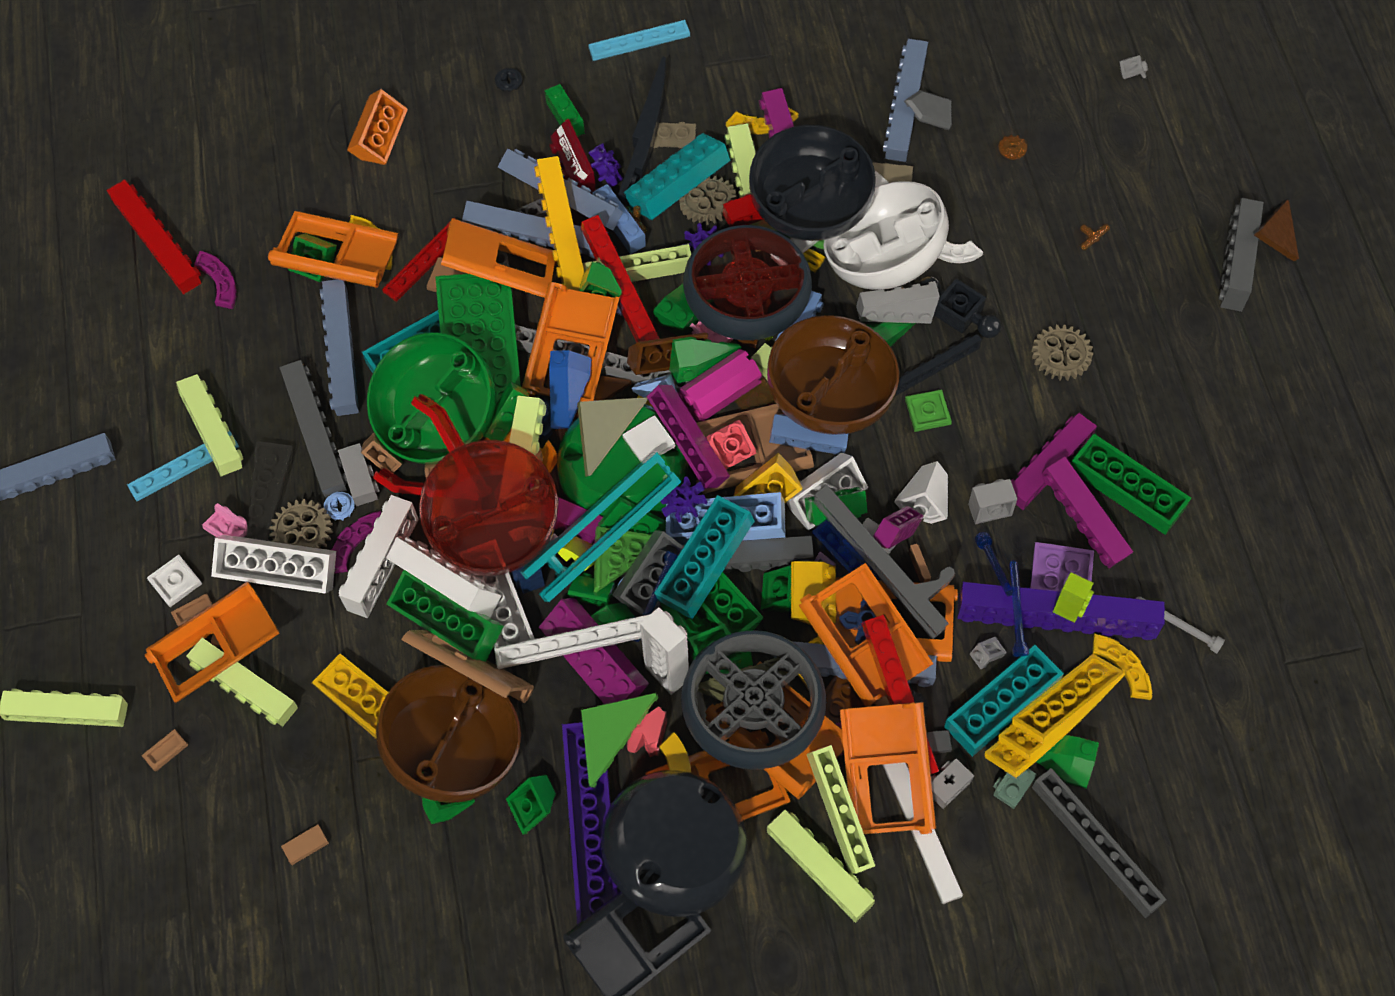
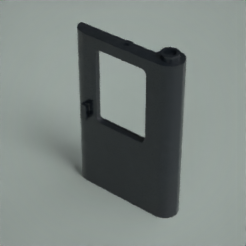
M620 892L564 934L563 938L570 951L603 996H631L711 932V929L699 913L686 916L687 923L652 951L646 953L622 921L623 917L638 905Z

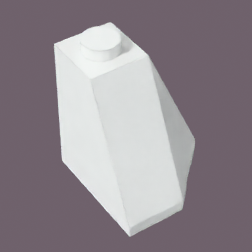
M938 461L924 465L918 470L895 499L896 505L900 509L910 506L924 516V522L930 524L947 519L948 474Z

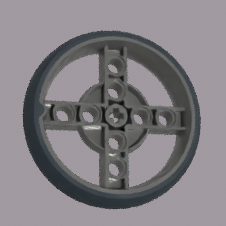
M751 630L735 632L721 637L698 654L689 667L684 679L681 704L686 725L702 749L725 764L742 769L755 770L772 768L789 762L800 755L812 743L824 720L826 692L823 679L816 664L797 644L774 633ZM741 652H763L781 659L766 672L759 669L741 671L727 657ZM727 669L729 673L723 674L720 670ZM783 670L786 671L788 674L781 675L778 672ZM706 672L710 673L725 688L723 693L725 710L707 726L702 720L697 706L698 687ZM799 673L806 682L811 700L809 715L802 728L783 711L785 703L783 688ZM742 683L744 686L738 688L734 684ZM769 683L773 685V687L766 688L764 687V684ZM741 710L744 714L736 715L734 711ZM771 711L773 715L767 716L763 712ZM725 723L728 724L729 727L723 729L719 725ZM786 725L788 729L781 730L778 726ZM740 727L751 730L766 727L782 744L765 749H746L725 741Z

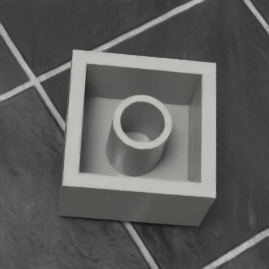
M998 479L990 484L985 485L981 483L973 487L968 505L975 524L1012 516L1017 497L1011 480Z

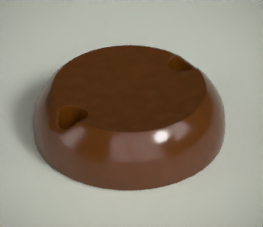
M816 316L793 324L777 338L768 359L767 380L774 401L793 422L813 432L843 435L860 431L874 424L886 413L896 395L899 383V368L891 347L870 327L845 317Z
M436 665L418 669L399 680L386 695L378 714L376 726V741L379 754L390 774L414 794L429 800L448 803L472 800L495 788L512 768L519 751L521 737L518 716L508 697L505 698L447 665Z

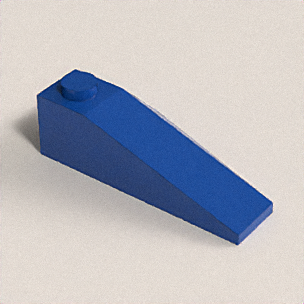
M570 350L550 351L551 429L569 428L578 409L577 403L583 397L585 386L591 377L592 359L590 357Z

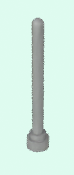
M1137 597V598H1136V599L1146 600V599H1144V598H1142V597ZM1165 611V620L1207 643L1211 651L1219 652L1225 642L1223 638L1219 636L1211 637Z

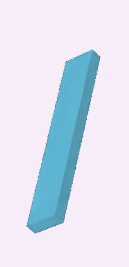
M682 20L591 43L588 46L592 59L595 61L689 37L690 31L686 21Z
M202 444L127 484L135 500L139 501L213 460L205 444Z

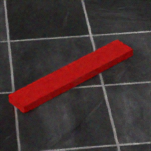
M450 222L382 289L383 293L397 302L436 263L438 257L441 258L444 255Z

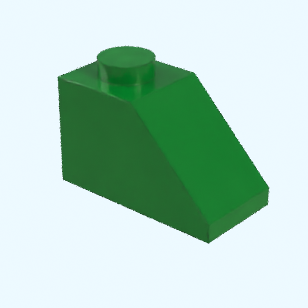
M622 602L606 605L591 616L598 625L635 618L630 609Z

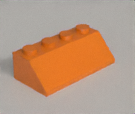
M382 89L369 95L347 150L360 160L386 164L408 109Z

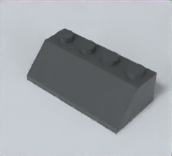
M655 530L612 596L643 616L654 612L661 604L654 593L684 546L664 531Z

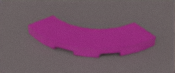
M200 251L194 266L198 270L207 273L216 283L217 295L215 305L233 309L236 301V285L230 270L217 257Z
M381 511L359 518L357 522L353 523L350 527H346L337 537V541L331 551H336L334 573L348 572V563L352 552L368 534L372 533L374 522L377 517H380Z

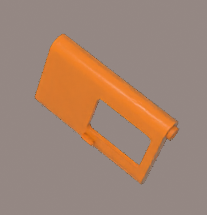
M454 218L451 219L441 265L545 298L548 284L552 282L554 266L557 264V261L553 259L552 250ZM498 250L546 265L545 277L542 278L498 264L496 262Z
M555 282L548 284L522 388L527 390L529 396L538 394L550 397V389L545 388L544 383L550 364V351H553L555 341L559 339L589 345L587 357L592 359L591 377L589 382L587 381L584 389L585 392L579 402L594 401L620 297L613 298L571 290Z
M878 580L890 600L897 599L881 580ZM848 584L836 592V623H833L849 647L857 646L855 639L858 630L845 629L839 622V617L847 611L860 613V603L864 598L854 584ZM947 585L929 600L945 604V620L949 624L945 627L944 639L917 638L927 655L937 656L936 661L951 662L954 601H957L958 589H954V585Z
M247 581L146 648L147 653L144 655L150 664L155 663L173 701L177 703L280 633L255 590ZM210 634H214L224 651V655L181 685H177L167 666L168 663L197 644L201 638L204 639Z

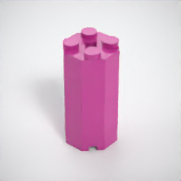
M737 350L679 388L677 394L695 420L698 422L705 421L761 383L762 380L760 378L762 374L753 359L748 360L746 356L749 354L746 351Z

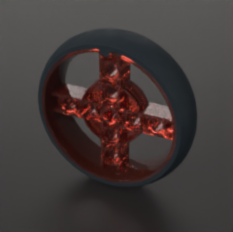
M740 225L722 229L707 237L696 247L685 267L683 287L690 309L707 328L732 339L759 340L781 333L801 316L811 295L812 279L806 258L790 239L769 228ZM750 249L770 253L784 261L787 265L769 267L764 261L752 257ZM731 251L733 261L726 265L722 274L698 277L700 271L708 262L723 253ZM797 288L796 294L785 306L770 314H764L762 304L770 298L773 291ZM726 298L730 303L743 307L745 317L722 312L706 300Z

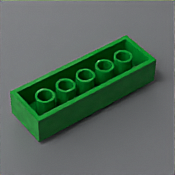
M1096 434L1091 436L1071 463L1082 480L1164 535L1168 533L1191 500L1190 496Z
M403 570L386 604L472 659L485 662L504 627L489 616L465 609L406 570Z

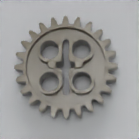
M709 176L681 197L679 202L680 209L683 215H687V219L692 218L693 223L699 220L701 224L703 221H706L708 225L710 221H713L715 224L716 219L723 221V204L737 198L736 191L733 189V185H729L728 180L724 182L723 178L717 180V176H714L713 179H710Z
M1056 325L1054 330L1049 326L1048 331L1043 329L1042 333L1038 334L1036 340H1034L1032 359H1036L1035 365H1040L1039 371L1046 370L1045 376L1049 373L1052 374L1051 379L1055 376H1058L1059 381H1061L1062 376H1065L1067 381L1070 376L1076 379L1077 374L1082 376L1083 372L1087 371L1091 364L1093 356L1091 351L1093 347L1089 346L1090 340H1084L1086 335L1080 336V330L1074 332L1073 326L1069 330L1066 329V325H1063L1062 329Z
M305 499L302 500L301 504L295 500V505L293 506L288 502L287 509L281 507L282 513H275L278 519L271 520L275 524V526L269 527L273 532L269 534L273 539L271 542L320 549L321 546L327 547L325 540H331L327 534L333 533L332 529L329 528L333 526V523L330 521V515L326 514V509L322 508L319 503L315 505L313 500L308 504ZM313 516L310 521L306 522L308 517ZM294 520L292 525L287 526L290 521ZM311 534H315L312 539H308ZM293 538H296L294 543H290Z

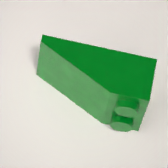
M683 284L665 296L653 310L654 322L677 336L688 335L692 330L690 325L692 323L696 325L699 322L687 303ZM695 287L700 298L711 307L714 303V298Z

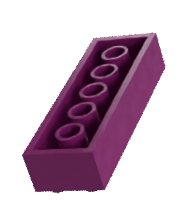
M574 597L561 599L539 628L548 637L599 625ZM615 644L563 655L605 705L639 697L649 685L646 679Z

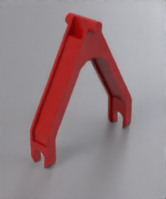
M419 394L418 398L414 396L411 404L431 418L458 467L457 481L454 485L404 481L386 468L381 469L380 472L376 471L373 478L394 493L465 499L474 502L492 493L491 487L487 486L446 410L423 394Z

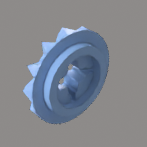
M335 492L327 497L324 502V508L327 511L326 514H329L333 520H344V518L350 517L352 511H354L355 503L348 493ZM338 501L343 506L341 512L337 509Z

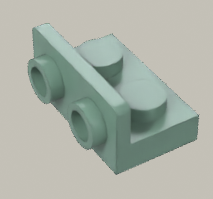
M1029 769L1025 770L1017 778L1007 773L1004 778L999 777L993 787L996 790L993 796L1015 809L1037 774Z

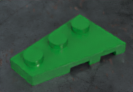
M619 497L598 523V527L612 528L636 505ZM648 512L628 531L652 535L655 530L664 531L666 529V521Z

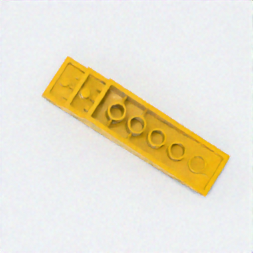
M339 654L312 683L376 738L378 714L389 692L342 654Z
M1092 654L1012 718V725L998 735L999 741L985 751V758L1017 778L1076 726L1122 679L1125 672Z

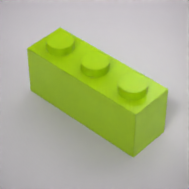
M1071 572L1060 593L1053 613L1074 623L1077 617L1082 618L1094 593L1091 590L1093 582Z

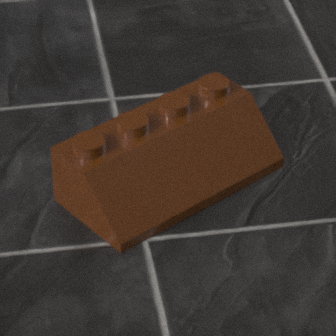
M708 333L638 342L629 347L627 364L635 375L667 371L670 368L673 339L694 337L697 340L704 341L708 339Z

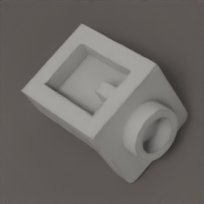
M1140 55L1120 61L1124 79L1138 74L1146 78L1145 71H1148L1146 61H1142Z
M993 637L978 643L970 655L978 667L983 669L989 662L1003 657L1007 652L997 638Z

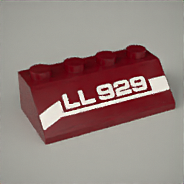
M567 119L551 135L552 143L549 144L552 154H556L559 157L564 179L568 180L570 178L576 181L578 187L581 188L583 185L592 190L590 192L592 194V192L596 191L594 171L570 120Z

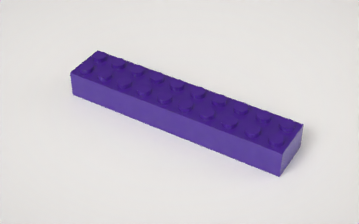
M963 582L958 597L957 619H962L964 622L982 621L984 624L1002 623L1004 626L1022 625L1024 628L1042 627L1044 630L1062 629L1064 632L1082 631L1084 634L1102 633L1104 636L1122 635L1124 638L1142 637L1144 640L1156 639L1165 622V602L1092 595L1082 618L1077 617L1074 623L1053 613L1061 591Z
M583 722L562 724L577 924L619 893L617 886L607 872L601 852V831L605 816L611 806L608 769L598 779L597 785L591 788L588 779Z

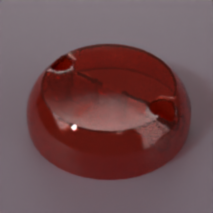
M481 440L460 446L444 456L435 465L424 483L420 497L419 513L429 544L448 564L473 575L499 576L525 567L543 552L549 544L557 525L559 499L552 476L541 460L533 453L510 442ZM444 526H448L447 528H444V529H442V530L439 531L440 528H442V527H444Z

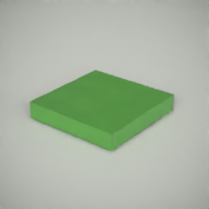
M942 390L905 397L914 432L951 425L952 421Z

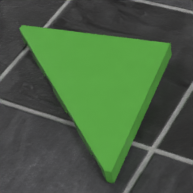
M597 526L595 542L611 528ZM627 531L594 561V592H598L630 569L651 537L650 534Z
M656 693L581 710L588 779L591 788L597 785L598 779L607 771L614 761L616 754L627 743L631 733L642 722L654 701H657L658 695Z

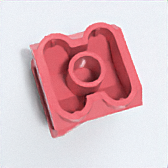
M740 420L706 437L725 469L757 454Z
M658 706L644 717L627 741V750L629 752L635 753L644 746L650 757L659 755L660 748L658 746L663 742L667 726V711H663Z

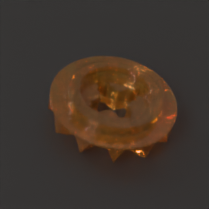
M1011 134L1009 137L1004 136L1003 140L1000 141L999 151L1008 159H1019L1025 155L1027 144H1025L1024 139L1019 138V135L1014 137ZM1010 144L1017 145L1016 148H1010Z

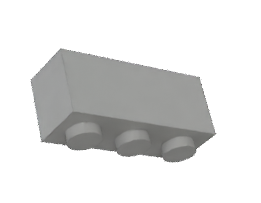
M360 443L338 450L356 506L378 500L376 492H379L377 482H372L371 476H374L371 465L367 466L366 461L369 459L361 453Z

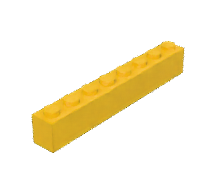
M559 157L537 159L534 173L535 177H539L540 181L538 183L539 194H543L544 200H541L542 209L547 212L545 223L546 227H550L551 231L549 233L550 244H554L555 250H552L554 261L558 262V267H556L557 277L561 278L562 285L566 286L567 289L578 291L584 275V269Z

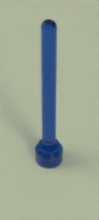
M987 532L977 534L975 537L977 546L985 551L1005 594L1012 596L1013 590L991 548L992 539Z
M666 551L664 568L642 616L653 612L658 601L654 593L678 555Z
M1012 560L1010 562V576L1016 635L1013 656L1022 657L1030 654L1029 646L1024 642L1018 563Z

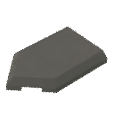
M919 90L904 101L915 112L914 116L918 121L946 130L950 129V99Z

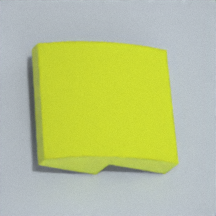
M575 536L557 553L566 562L571 558L576 560L592 544ZM594 562L591 565H589L584 571L593 566Z

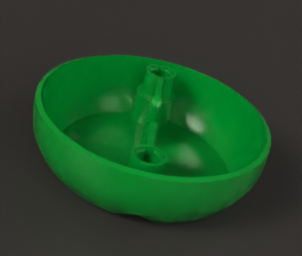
M443 333L418 334L399 342L380 360L372 374L368 387V416L373 431L380 442L395 455L420 464L445 463L452 461L453 458L431 418L411 404L414 396L418 398L419 394H423L446 410L468 452L486 433L492 421L496 405L495 383L485 360L466 342Z
M644 404L623 432V434L655 415L671 437L654 408L647 404ZM578 417L567 429L560 442L557 470L561 487L569 501L588 510L641 462L621 435L592 475L585 477ZM675 443L676 447L662 454L661 457L665 461V465L669 466L670 471L674 472L681 481L677 485L679 487L684 483V477L688 475L689 464ZM656 463L619 497L637 505L663 482L668 475ZM618 498L599 515L604 517ZM660 501L649 512L658 516L663 513L661 509L666 507V504H662Z

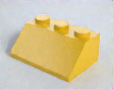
M778 453L737 485L734 496L781 492L786 503L799 493L803 487L792 466Z
M791 562V619L811 625L799 607L801 604L800 599L808 594H811V596L816 595L835 583V566L825 562ZM836 593L823 600L821 606L831 621L836 623Z

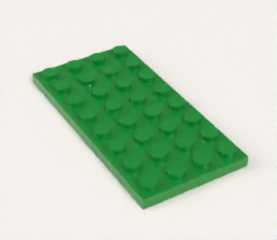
M471 274L435 276L440 333L454 336L466 342L482 356L489 366L494 379L497 404L510 381L521 387L511 287Z

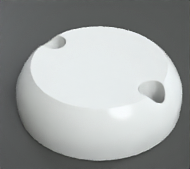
M900 181L875 187L872 203L863 219L849 231L837 237L824 240V251L829 264L839 277L860 288L882 290L906 284L927 271L941 254L949 229L946 208L940 196L924 184Z

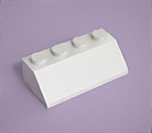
M840 453L800 481L803 489L786 503L805 528L810 530L815 525L807 521L804 498L815 496L825 485H828L833 492L854 487L866 490L868 486L853 456Z

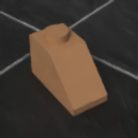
M375 433L363 443L361 453L380 469L386 468L394 473L402 465L403 462L399 456L388 450Z

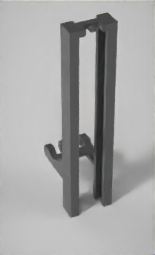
M828 485L819 490L814 496V504L927 634L934 639L944 631L949 623L929 600L951 582L953 576H955L954 569L950 567L945 568V570L943 569L935 581L914 584Z

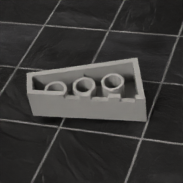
M934 281L929 282V285L920 286V284H914L911 288L905 289L894 287L891 291L882 289L861 292L856 307L860 321L931 324L940 295Z

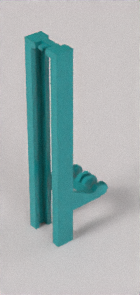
M652 452L560 536L548 543H539L534 548L539 554L519 572L525 579H528L545 563H548V566L556 571L555 574L558 577L545 587L539 595L545 602H550L679 485L681 481L674 472L670 471V467L665 465L662 457L657 452ZM658 463L668 477L569 567L563 566L560 563L561 560L555 557L556 553L650 468Z

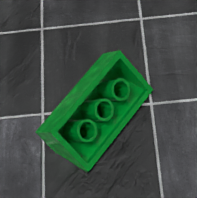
M723 572L698 610L713 628L725 624L730 634L755 630L764 619Z

